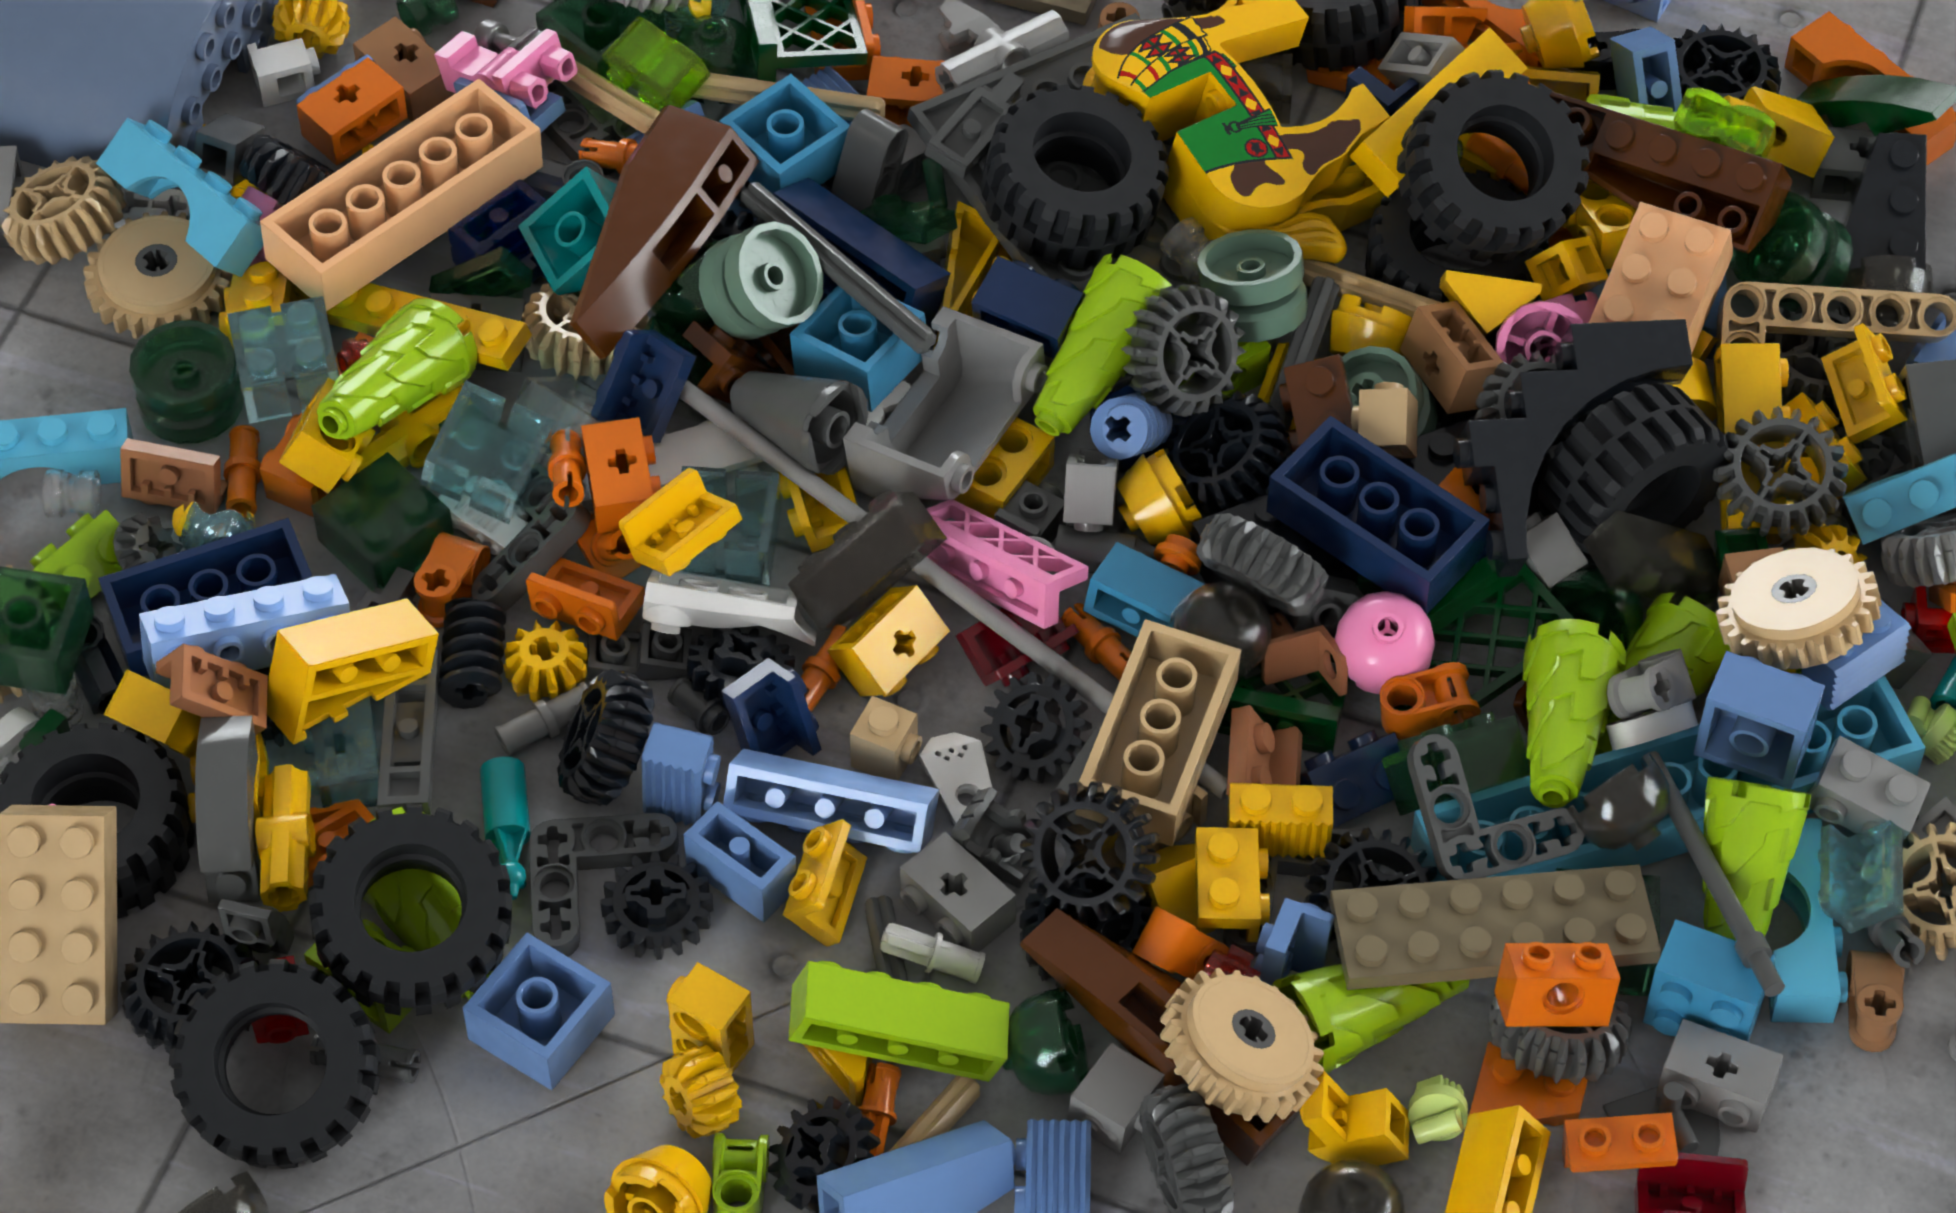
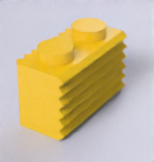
M1230 783L1227 828H1258L1259 848H1268V854L1271 857L1279 854L1284 858L1289 854L1292 858H1295L1299 854L1303 859L1308 855L1313 859L1318 855L1325 858L1323 850L1326 844L1331 842L1333 829V786Z

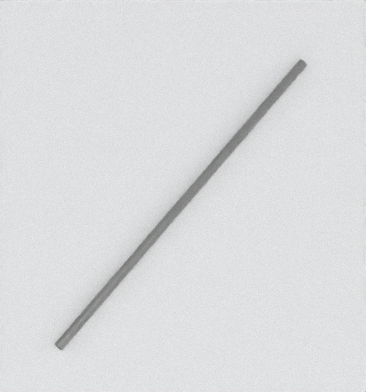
M686 380L679 397L681 400L1037 664L1061 679L1064 684L1074 687L1079 695L1107 714L1114 696L1112 693L816 474L806 469L697 386ZM1205 763L1198 783L1221 800L1227 797V778Z

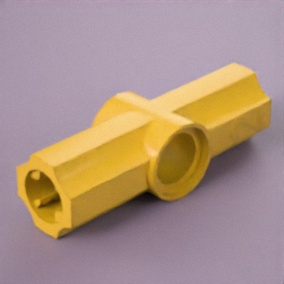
M463 383L448 394L443 395L440 393L412 412L408 413L406 410L383 425L380 432L372 438L369 445L360 455L363 457V460L351 478L352 483L362 493L364 491L370 492L408 465L421 468L430 464L441 452L446 439L482 415L481 405L476 400L472 390Z
M292 764L274 766V770L265 776L263 817H258L255 823L256 845L261 860L260 896L263 905L274 907L279 912L297 910L298 905L307 900L309 858L314 857L316 854L315 829L310 814L311 780L308 771L295 768Z

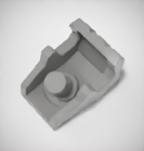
M945 0L939 8V13L944 18V27L939 33V39L942 46L951 54L949 59L973 48L976 39L985 30L993 27L1000 28L988 16L958 0Z

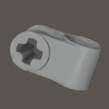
M1681 649L1662 652L1638 661L1637 665L1613 675L1607 685L1608 703L1613 713L1622 720L1634 718L1650 709L1653 711L1669 710L1674 706L1687 703L1696 698Z

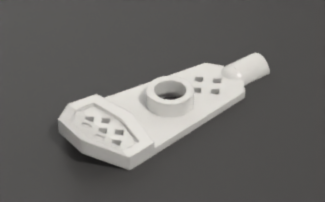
M956 732L932 737L919 755L918 760L926 775L930 777L934 787L940 789L939 796L954 825H956L959 818L961 819V815L967 808V806L959 802L958 796L960 794L969 793L974 796L978 789L992 788L982 742L979 739Z

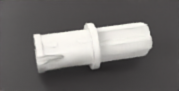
M889 923L880 942L882 952L922 965L926 973H931L934 969L967 980L972 984H976L980 977L986 955L983 952H976L943 940V934L941 933L931 936L896 923Z

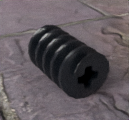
M462 597L453 599L445 604L446 614L444 616L443 648L441 650L442 664L440 666L441 681L439 682L438 693L442 700L451 706L468 709L483 705L487 701V697L497 694L502 689V678L500 675L503 673V662L501 660L504 656V645L502 642L505 640V628L503 626L506 623L507 613L502 607L494 603Z

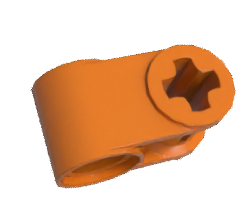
M446 532L439 533L435 538L428 556L416 572L413 580L415 592L421 597L417 606L418 611L433 627H444L446 603L457 598H471V588L474 580L490 563V547Z
M1449 662L1432 669L1404 676H1395L1387 680L1380 690L1381 720L1387 734L1395 732L1397 739L1404 740L1439 730L1460 728L1474 722L1480 716L1481 710L1478 702L1471 698L1466 683L1469 678L1466 665L1459 662ZM1406 704L1412 706L1411 709L1406 711L1394 709L1398 705Z
M1155 906L1132 951L1135 955L1172 974L1176 972L1192 980L1200 971H1204L1210 977L1216 968H1221L1225 975H1227L1232 964L1231 951L1225 944L1198 931V927Z

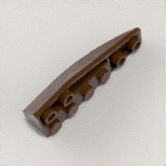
M1553 91L1549 95L1557 104L1563 100L1572 110L1568 115L1571 123L1578 122L1581 125L1585 136L1579 144L1580 147H1587L1589 149L1590 163L1582 171L1588 173L1590 181L1637 210L1639 203L1643 202L1731 229L1733 249L1747 254L1752 251L1775 225L1793 182L1782 163Z
M668 105L663 107L624 164L570 322L573 329L599 359L607 357L615 349L623 333L626 330H632L672 285L719 224L759 163L756 156L731 126Z
M1056 908L1021 941L1020 946L1133 1056L1165 1075L1163 1082L1165 1087L1172 1085V1087L1181 1084L1188 1085L1181 1075L1175 1074L1176 1065L1173 1059L1167 1058L1164 1054L1170 1043L1160 1039V1033L1165 1028V1025L1160 1022L1161 1016L1166 1011L1165 1005L1182 983ZM1203 1098L1205 1106L1210 1109L1214 1124L1217 1125L1221 1141L1246 1166L1300 1114V1111L1295 1112L1292 1110L1287 1118L1283 1120L1275 1114L1266 1123L1263 1122L1259 1115L1253 1116L1250 1121H1245L1242 1115L1235 1113L1230 1115L1224 1114L1223 1109L1213 1104H1206Z

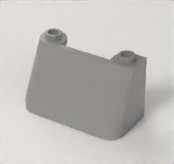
M943 306L931 322L932 329L939 331L935 349H928L926 353L921 354L924 371L885 423L881 425L871 421L866 426L855 422L843 438L853 489L873 498L952 500L960 493H966L973 482L974 474L1034 393L1042 390L1048 378L1046 375L1048 367L1045 365L1043 343Z

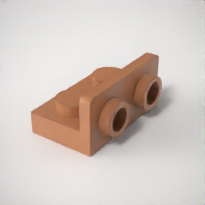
M127 438L120 448L121 497L140 500L149 505L161 504L178 508L184 504V509L191 502H194L189 512L214 515L227 496L228 481L221 480L219 455Z
M182 644L156 662V673L171 679V706L203 718L253 715L255 736L266 729L268 675L249 669L243 663L229 661L210 654L199 646Z
M1250 705L1232 709L1227 796L1229 797L1230 783L1300 785L1303 734L1299 728L1294 726L1272 731L1271 726L1268 723H1264Z

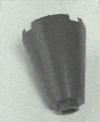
M749 371L738 378L730 390L733 413L813 473L834 475L847 465L843 438L855 422L863 425L867 423L868 408L865 394L862 388L846 380Z

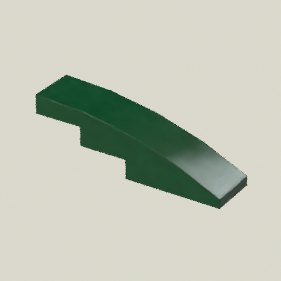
M1882 74L1843 76L1813 82L1796 100L1813 105L1820 116L1826 114L1833 127H1846L1866 122L1873 135L1878 136L1879 133H1890L1936 121L1956 102V86L1922 78Z

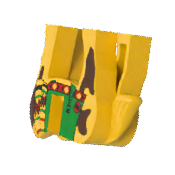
M1227 0L1217 10L1203 15L1181 18L1128 20L1117 23L1104 31L1097 39L1091 56L1092 67L1086 73L1082 85L1095 87L1094 92L1105 96L1107 91L1120 97L1119 102L1125 106L1131 103L1141 111L1143 122L1149 120L1159 133L1157 140L1163 142L1175 136L1166 162L1169 166V175L1163 198L1200 249L1203 250L1211 241L1229 233L1247 229H1269L1285 233L1297 240L1303 251V259L1335 264L1344 259L1348 249L1341 231L1372 218L1375 208L1381 205V199L1385 196L1357 164L1349 166L1353 162L1349 156L1366 138L1389 119L1390 115L1364 84H1360L1351 89L1345 102L1327 118L1303 126L1281 127L1273 109L1261 90L1238 63L1299 47L1309 16L1295 0Z

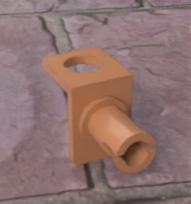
M1274 613V618L1280 626L1276 624L1270 614L1260 621L1257 632L1264 641L1261 652V679L1266 685L1319 671L1338 696L1347 695L1348 666L1346 657L1341 653L1335 639L1323 625L1295 632L1289 625L1288 620L1280 613ZM1330 653L1335 661L1337 673L1334 672V669L1332 667Z

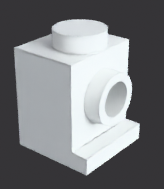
M302 38L257 49L256 43L247 45L252 76L263 107L297 99L309 88L315 86L313 75L321 74L314 47L306 49Z

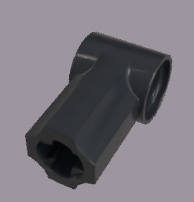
M89 613L74 614L65 619L59 630L66 665L74 673L93 714H104L124 673L106 639L103 623L100 619ZM84 643H91V644L88 645V646L77 647V646H79V645H81V644H84Z

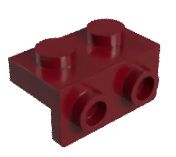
M1004 608L999 609L1059 655L1070 649L1066 640L1079 633L1075 624L1066 627L1060 616L1057 624L1043 629ZM981 621L955 635L985 687L1001 680L1004 687L1010 685V678L1016 677L1021 679L1029 674L1030 670L1026 664L1031 662L1032 659Z
M1678 1152V1163L1675 1166L1638 1168L1634 1190L1635 1213H1746L1745 1188L1749 1170L1748 1161L1741 1158Z

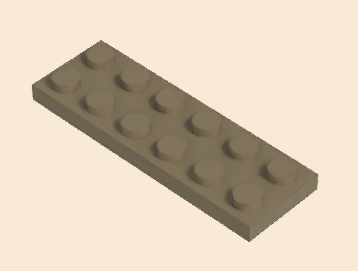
M1639 864L1331 890L1329 904L1331 914L1334 915L1333 923L1347 990L1498 977L1505 943H1608L1616 967L1658 963L1661 955V948Z

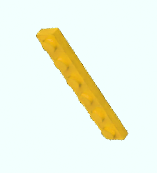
M293 283L289 304L308 299L315 321L376 336L379 329L400 308L409 304L414 299L427 297L368 283L328 311H325ZM439 301L454 310L464 320L457 325L463 336L470 331L472 332L477 347V363L508 371L532 336L525 322Z

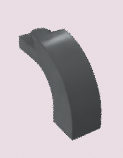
M253 715L201 718L195 766V813L200 873L205 875L208 903H217L221 899L238 902L260 901L261 897L260 871L254 829V782L258 753Z

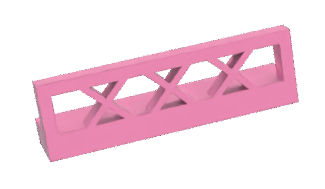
M953 499L908 516V543L982 598L1043 629L1058 623L1059 592L1088 580L1087 565ZM949 518H952V519H954V520H956V521H944V520H947V519H949ZM1046 571H1049V572H1059V573H1056V574L1052 575V574H1050V573H1048V572H1046Z

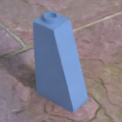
M982 1120L817 1175L819 1213H977L1015 1188L1014 1165L1017 1161L1016 1149L1008 1136L1004 1135L987 1121Z

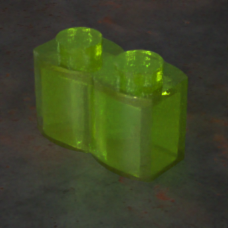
M640 16L634 19L602 55L609 67L606 72L607 76L625 91L630 87L638 91V97L658 111L668 105L681 109L711 76L702 59L697 54Z
M1687 88L1674 117V127L1677 131L1766 159L1776 138V123L1767 114L1749 106H1731L1721 95L1703 88Z

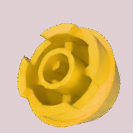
M1529 0L1521 7L1526 26L1520 28L1523 42L1529 54L1536 52L1544 69L1584 68V62L1600 57L1598 48H1589L1587 39L1594 37L1595 32L1583 0L1577 2L1573 0Z
M1343 294L1337 310H1332L1329 352L1333 355L1340 354L1344 356L1352 350L1376 346L1390 348L1404 356L1400 351V347L1412 317L1383 305V308L1369 303L1361 306V297Z
M1164 449L1157 451L1147 458L1142 454L1116 484L1126 502L1119 506L1118 509L1131 532L1141 528L1149 544L1152 546L1164 542L1166 536L1170 534L1180 535L1188 539L1191 538L1189 533L1192 530V522L1202 519L1195 504L1189 507L1194 502Z
M659 1145L617 1165L611 1176V1185L605 1191L604 1204L607 1213H707L712 1197V1181L705 1167L692 1154L676 1146Z

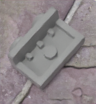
M1839 736L1832 743L1815 784L1807 792L1811 794L1809 809L1813 810L1820 819L1829 823L1839 824L1857 833L1867 844L1891 851L1893 844L1899 845L1911 833L1931 783L1856 743Z

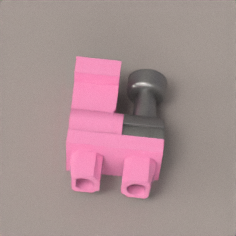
M492 19L482 21L477 26L474 35L461 31L434 54L447 91L456 93L453 83L459 77L473 82L480 79L491 89L522 100L526 106L535 109L546 101L549 92L547 86L555 79L567 83L578 71L573 53L561 47L556 31L545 29L542 32L538 27H531L518 37L510 35L508 28L504 24Z

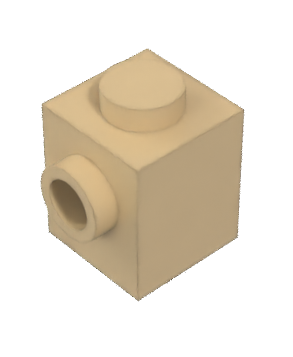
M1381 382L1375 384L1374 389L1359 390V406H1353L1351 412L1352 430L1397 459L1417 458L1418 401L1411 391L1396 382Z
M872 696L850 732L851 767L870 775L899 781L907 765H911L915 761L921 749L922 736L918 735V714Z

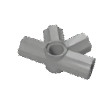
M1054 10L1043 13L1006 32L997 27L989 28L980 34L973 48L935 67L936 81L943 93H946L1070 41L1069 30L1066 28L1061 15Z

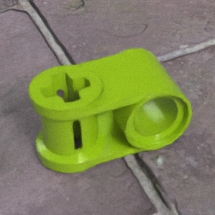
M715 1133L712 1159L714 1213L763 1212L764 1188L768 1180L769 1135L761 1134L758 1140L730 1139L726 1138L724 1133ZM735 1201L747 1203L739 1207H733L728 1205Z

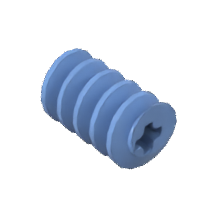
M1141 392L1109 399L1101 404L1092 416L1090 425L1092 441L1099 452L1108 458L1118 460L1153 451L1159 445L1165 443L1171 434L1172 415L1161 413L1157 406L1148 404L1146 398L1140 395Z

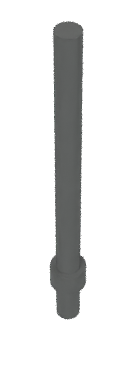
M1656 751L1645 754L1641 758V764L1736 939L1734 948L1746 968L1752 969L1766 996L1773 997L1780 994L1784 990L1785 985L1770 959L1773 952L1762 932L1755 931L1660 754Z

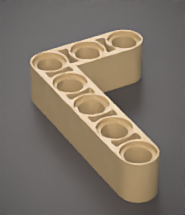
M1748 281L1739 282L1731 286L1720 300L1716 333L1718 340L1715 353L1720 344L1736 342L1765 343L1766 333L1857 339L1853 327L1861 323L1874 335L1881 333L1887 341L1938 343L1947 338L1956 329V301L1949 296L1934 293ZM1743 295L1751 299L1754 304V314L1747 318L1737 316L1731 309L1730 302L1732 297ZM1785 298L1796 300L1802 307L1801 319L1791 321L1784 318L1779 311L1780 300ZM1838 301L1845 304L1850 311L1849 322L1838 324L1832 321L1827 312L1828 303ZM1886 304L1896 310L1898 323L1895 327H1886L1879 323L1876 318V308L1878 305ZM1926 308H1937L1944 313L1946 317L1944 330H1934L1926 324L1924 320ZM1714 373V384H1713L1714 398H1715V373Z

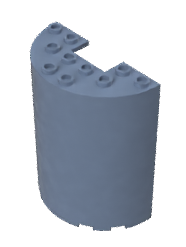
M0 0V146H17L20 160L45 168L50 167L55 160L63 163L71 156H74L77 160L84 156H89L92 160H98L125 120L130 118L146 125L148 120L158 123L172 134V138L169 141L176 148L180 145L194 152L195 133L204 124L202 115L204 102L211 92H215L219 88L223 72L231 59H237L239 72L248 73L251 66L247 45L256 43L257 49L267 47L268 39L274 31L272 14L279 0Z

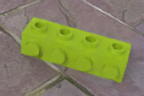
M808 961L792 984L788 1041L990 1082L1008 1059L1010 1003L991 999L990 996L984 993L972 992L966 994L942 989L938 984L932 982L913 983L894 979L884 972L872 971L865 973L842 968L839 964L831 961Z

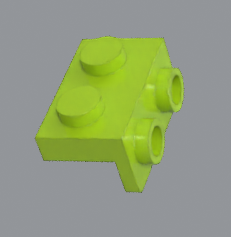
M107 509L95 519L89 513H86L65 531L71 539L58 549L51 542L29 561L34 567L30 572L33 583L42 580L45 583L47 593L54 592L58 606L61 607V610L67 617L72 616L101 592L98 578L123 570L117 561L113 546L114 534L119 523Z

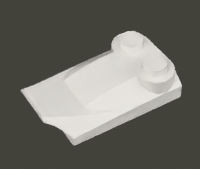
M653 569L646 584L642 617L650 621V629L657 632L680 634L681 627H689L691 625L709 628H740L760 625L812 646H815L817 632L808 624L798 607V591L683 571L675 572L669 577Z

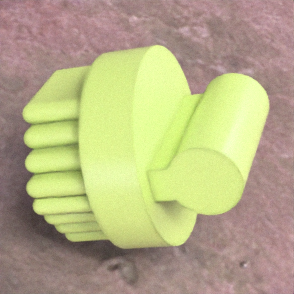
M1924 696L1914 697L1906 714L1926 747L1924 755L1936 765H1940L1949 760L1950 756H1953L1956 751V710L1948 703H1944L1936 710H1933L1928 698Z
M1437 1075L1417 1082L1415 1093L1409 1100L1408 1120L1419 1145L1429 1141L1453 1139L1461 1134L1466 1127L1468 1103L1464 1097V1090L1460 1084L1456 1085L1454 1081L1450 1082L1448 1078L1443 1079V1075Z

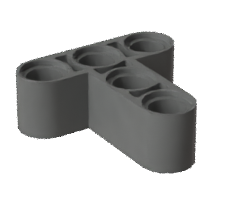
M863 109L856 115L849 126L831 193L878 225L884 224L891 200L930 180L941 165L925 155L926 144L913 127L907 124L897 125L869 109Z

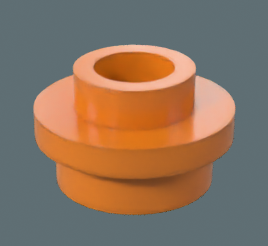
M1175 534L1167 535L1164 542L1158 543L1154 550V556L1159 562L1187 575L1198 574L1202 566V562L1196 553L1198 545L1186 537Z

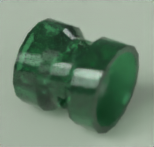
M397 0L396 2L402 22L409 28H416L423 37L432 33L433 27L437 24L447 25L459 17L455 0Z

